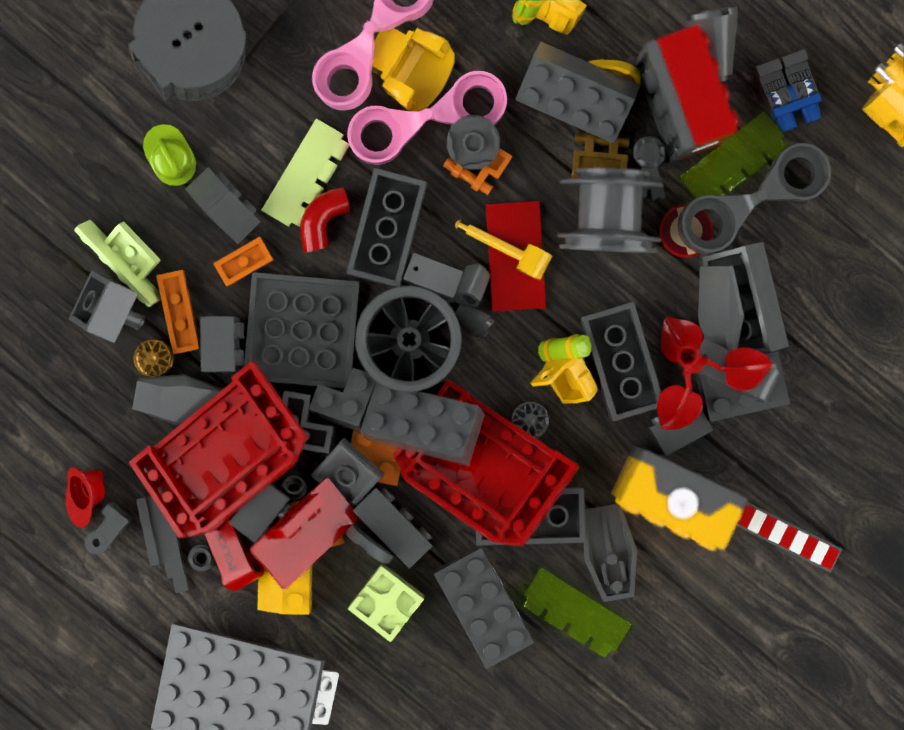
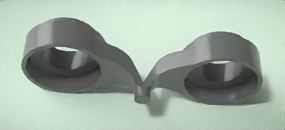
M807 143L794 144L777 154L757 192L735 196L705 195L689 202L683 208L678 218V233L681 240L694 252L711 254L726 248L732 243L737 231L750 212L763 200L804 202L817 197L826 189L831 177V167L827 156L814 145ZM790 160H800L809 167L811 173L810 181L804 189H795L785 180L784 168ZM699 211H709L718 219L719 232L711 241L701 240L693 233L692 219Z

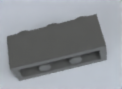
M377 486L353 511L410 569L433 546V543L430 541L433 536L423 526L418 528L411 521L414 517L404 506L399 509L392 502L395 497L385 487L381 490Z

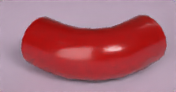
M343 187L332 189L316 196L305 208L300 222V236L304 252H312L330 246L326 231L328 222L336 216L350 212L348 198Z

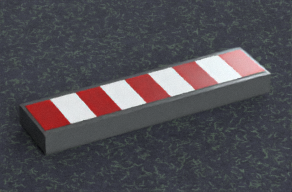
M746 502L744 509H741L743 511L737 521V527L831 573L842 551L841 548Z

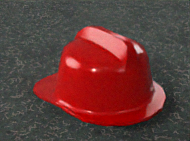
M72 467L68 471L67 512L71 521L80 528L86 527L91 519L92 508L105 497L103 472L99 469L81 471L76 467Z

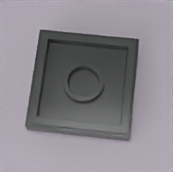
M343 438L310 476L318 483L324 478H329L353 508L382 478L384 472Z

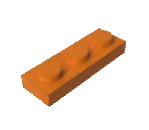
M184 270L156 275L173 354L201 349Z

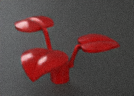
M666 316L661 329V350L666 359L673 363H680L685 369L683 374L686 379V390L682 386L673 385L666 388L660 394L657 401L660 427L663 430L681 429L690 425L700 415L703 401L699 394L691 392L690 375L700 372L705 364L721 372H727L725 376L726 382L734 390L748 391L759 385L772 368L771 360L757 350L737 348L726 355L725 363L727 367H723L709 360L708 357H703L698 351L704 339L702 330L698 325L691 321Z

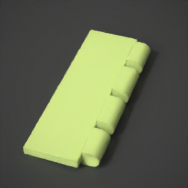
M316 119L262 208V211L288 227L292 223L300 227L305 210L302 207L303 203L310 204L324 190L323 187L316 184L317 180L319 179L327 184L338 166L330 161V158L334 157L341 161L350 146L342 140L344 134Z

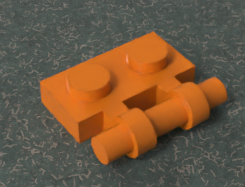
M500 148L496 158L488 166L480 168L481 172L478 176L461 167V165H458L449 157L443 167L451 171L450 175L456 179L460 177L471 184V188L476 192L480 190L484 194L489 195L493 186L485 181L487 176L491 175L498 180L513 156Z

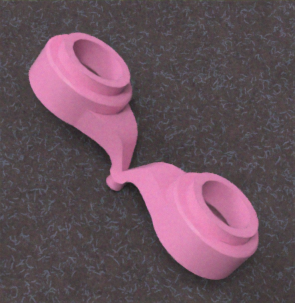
M374 0L371 20L364 24L362 33L347 44L326 53L316 63L312 82L321 100L336 110H350L361 105L369 96L372 88L371 72L374 59V32L388 31L406 21H413L422 17L428 12L434 0H418L409 7L396 5L392 0ZM341 69H351L359 76V84L356 90L347 96L335 95L330 89L332 76Z
M472 71L460 77L454 86L433 107L420 112L388 109L383 106L366 107L357 112L350 121L348 127L349 145L353 153L363 162L372 165L386 164L399 155L402 148L415 136L426 121L433 120L453 125L459 118L470 115L464 109L462 101L465 94L473 88L486 89L492 95L494 100L493 109L483 117L496 125L503 117L506 109V90L502 82L493 74L485 71ZM380 122L390 128L393 137L386 149L374 152L364 147L361 136L367 125Z

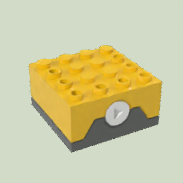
M633 445L629 453L630 456H628L611 491V494L616 497L615 502L623 507V509L636 515L640 513L649 521L661 527L665 525L674 533L686 539L691 538L707 549L715 551L716 547L724 550L743 511L741 509H744L748 498Z

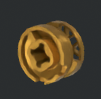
M147 340L137 347L133 359L135 367L140 373L148 377L164 376L171 370L175 357L167 343L159 340Z

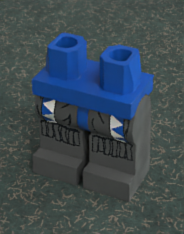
M805 49L784 56L780 60L776 59L756 66L752 71L764 104L769 112L771 122L776 120L782 133L797 127L793 116L794 113L801 111L806 124L821 118L818 104L822 99L812 77Z

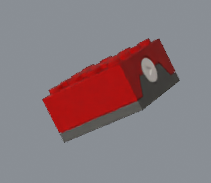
M699 24L659 38L657 41L645 43L634 62V66L641 73V85L660 138L665 145L670 164L720 146L738 131L736 127L739 126L737 114L734 110L730 111L727 103L729 99L728 89L724 83L721 84L717 75V73H720L718 62L715 57L710 56L707 48L710 46L709 37L705 30L701 31Z

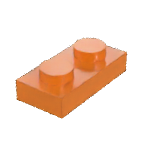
M258 237L213 264L226 287H229L252 274V272L273 262L274 259L262 238Z

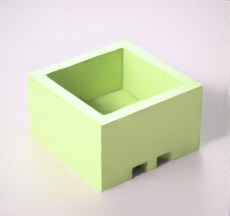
M382 563L351 602L348 610L388 641L392 642L403 625L423 602L425 595Z

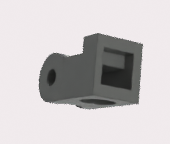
M114 502L107 504L101 513L106 516V519L97 530L89 533L85 539V547L92 554L98 555L107 551L133 520L132 516Z

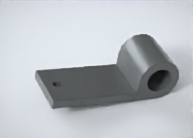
M413 253L402 282L424 288L460 304L476 307L481 303L490 274L480 264L468 265L464 271Z
M703 339L698 350L701 355L708 357L709 360L723 367H727L725 358L730 351ZM772 362V368L759 385L748 391L737 392L756 401L767 403L781 374L776 370L778 366ZM707 364L698 372L731 388L725 379L727 372H721Z

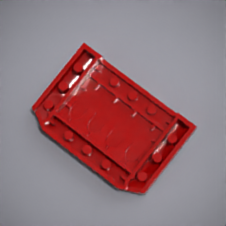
M249 362L231 377L233 382L154 447H146L129 462L179 538H187L214 531L294 466L308 438L256 362Z
M447 379L436 396L477 405L485 414L470 465L467 466L401 448L396 449L393 457L407 483L493 543L524 547L579 470V466L559 452L553 451Z

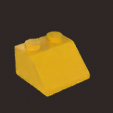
M312 565L287 589H282L264 568V575L258 579V610L278 614L309 615L312 610Z

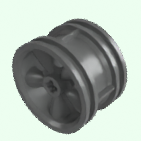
M403 286L383 292L365 308L356 330V347L362 365L380 384L398 391H419L441 381L453 368L461 347V331L455 313L440 296L424 288ZM403 299H419L430 304L419 322L408 320ZM381 310L384 311L395 325L390 335L369 333L375 317ZM445 321H447L451 332L450 348L430 343L428 333ZM407 332L409 335L412 332L416 334L414 339L416 345L413 347L410 344L407 347L403 344L405 341L403 335ZM392 349L399 356L392 375L389 376L378 367L372 356ZM424 355L434 366L439 368L431 376L414 381L413 359Z

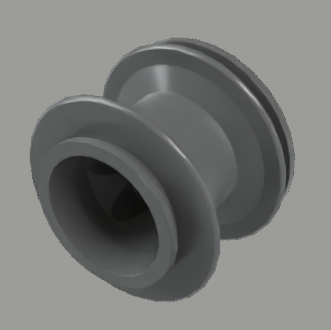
M580 168L575 169V174H578L580 178L562 179L559 181L562 185L580 187L578 229L569 233L557 234L558 238H565V244H559V249L658 253V249L652 248L653 242H660L661 239L650 237L641 232L643 190L664 188L662 183L644 181L645 177H649V172L628 169Z

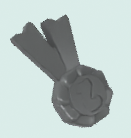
M643 136L633 147V159L641 167L640 171L649 172V177H645L644 181L662 183L657 166L664 161L666 148L658 137ZM651 189L652 200L654 201L658 197L664 199V189ZM643 190L644 197L647 196L648 190Z

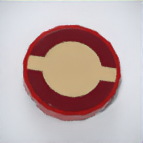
M687 204L678 205L670 209L663 216L659 225V238L663 247L671 254L680 258H691L700 254L689 249L683 243L678 233V218ZM699 211L692 219L693 233L701 240L711 241L713 236L711 220L704 211Z

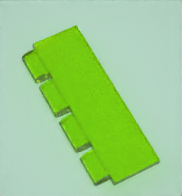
M762 112L683 174L680 180L695 198L705 195L725 196L720 186H723L729 193L746 180V177L741 172L742 169L751 176L767 164V160L762 155L763 153L772 160L778 153L786 149V145L781 140L784 135L767 114Z
M541 567L524 593L528 597L523 605L524 608L538 617L546 608L548 611L543 620L561 631L567 622L571 625L566 634L583 645L592 637L593 640L589 645V649L604 658L610 650L616 651L632 625Z

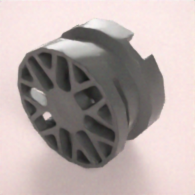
M524 402L514 409L511 415V423L536 439L546 432L549 426V416L542 405L535 402Z

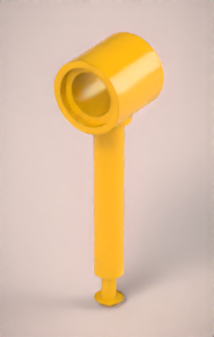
M458 220L455 224L456 229L459 227L466 231L465 234L519 260L516 269L537 280H541L553 257L531 244H528L527 248L523 251L471 224L467 226L461 223V220Z

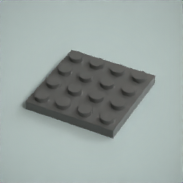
M252 272L244 367L251 361L256 362L269 382L318 386L319 384L325 387L345 388L353 369L360 282Z

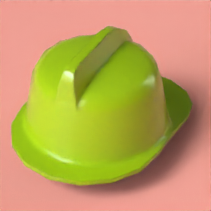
M164 124L155 126L147 132L143 142V150L156 176L162 182L172 186L187 183L196 171V160L181 132L171 125Z

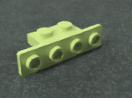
M91 220L75 228V232L80 236L81 240L98 254L100 260L117 274L119 280L138 293L137 298L139 301L150 307L161 300L158 289L146 278L161 260L124 221L119 223L108 237Z

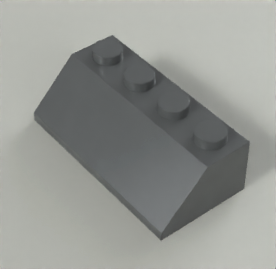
M764 243L746 245L702 257L704 266H733L744 312L737 348H751L764 354L789 347Z

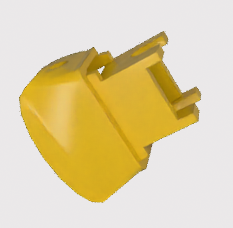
M393 28L388 31L379 32L374 40L372 71L384 80L382 87L385 92L406 111L420 112L429 108L445 88L453 70L455 54L449 42L439 35L420 30L419 28L415 32L409 30L405 35Z

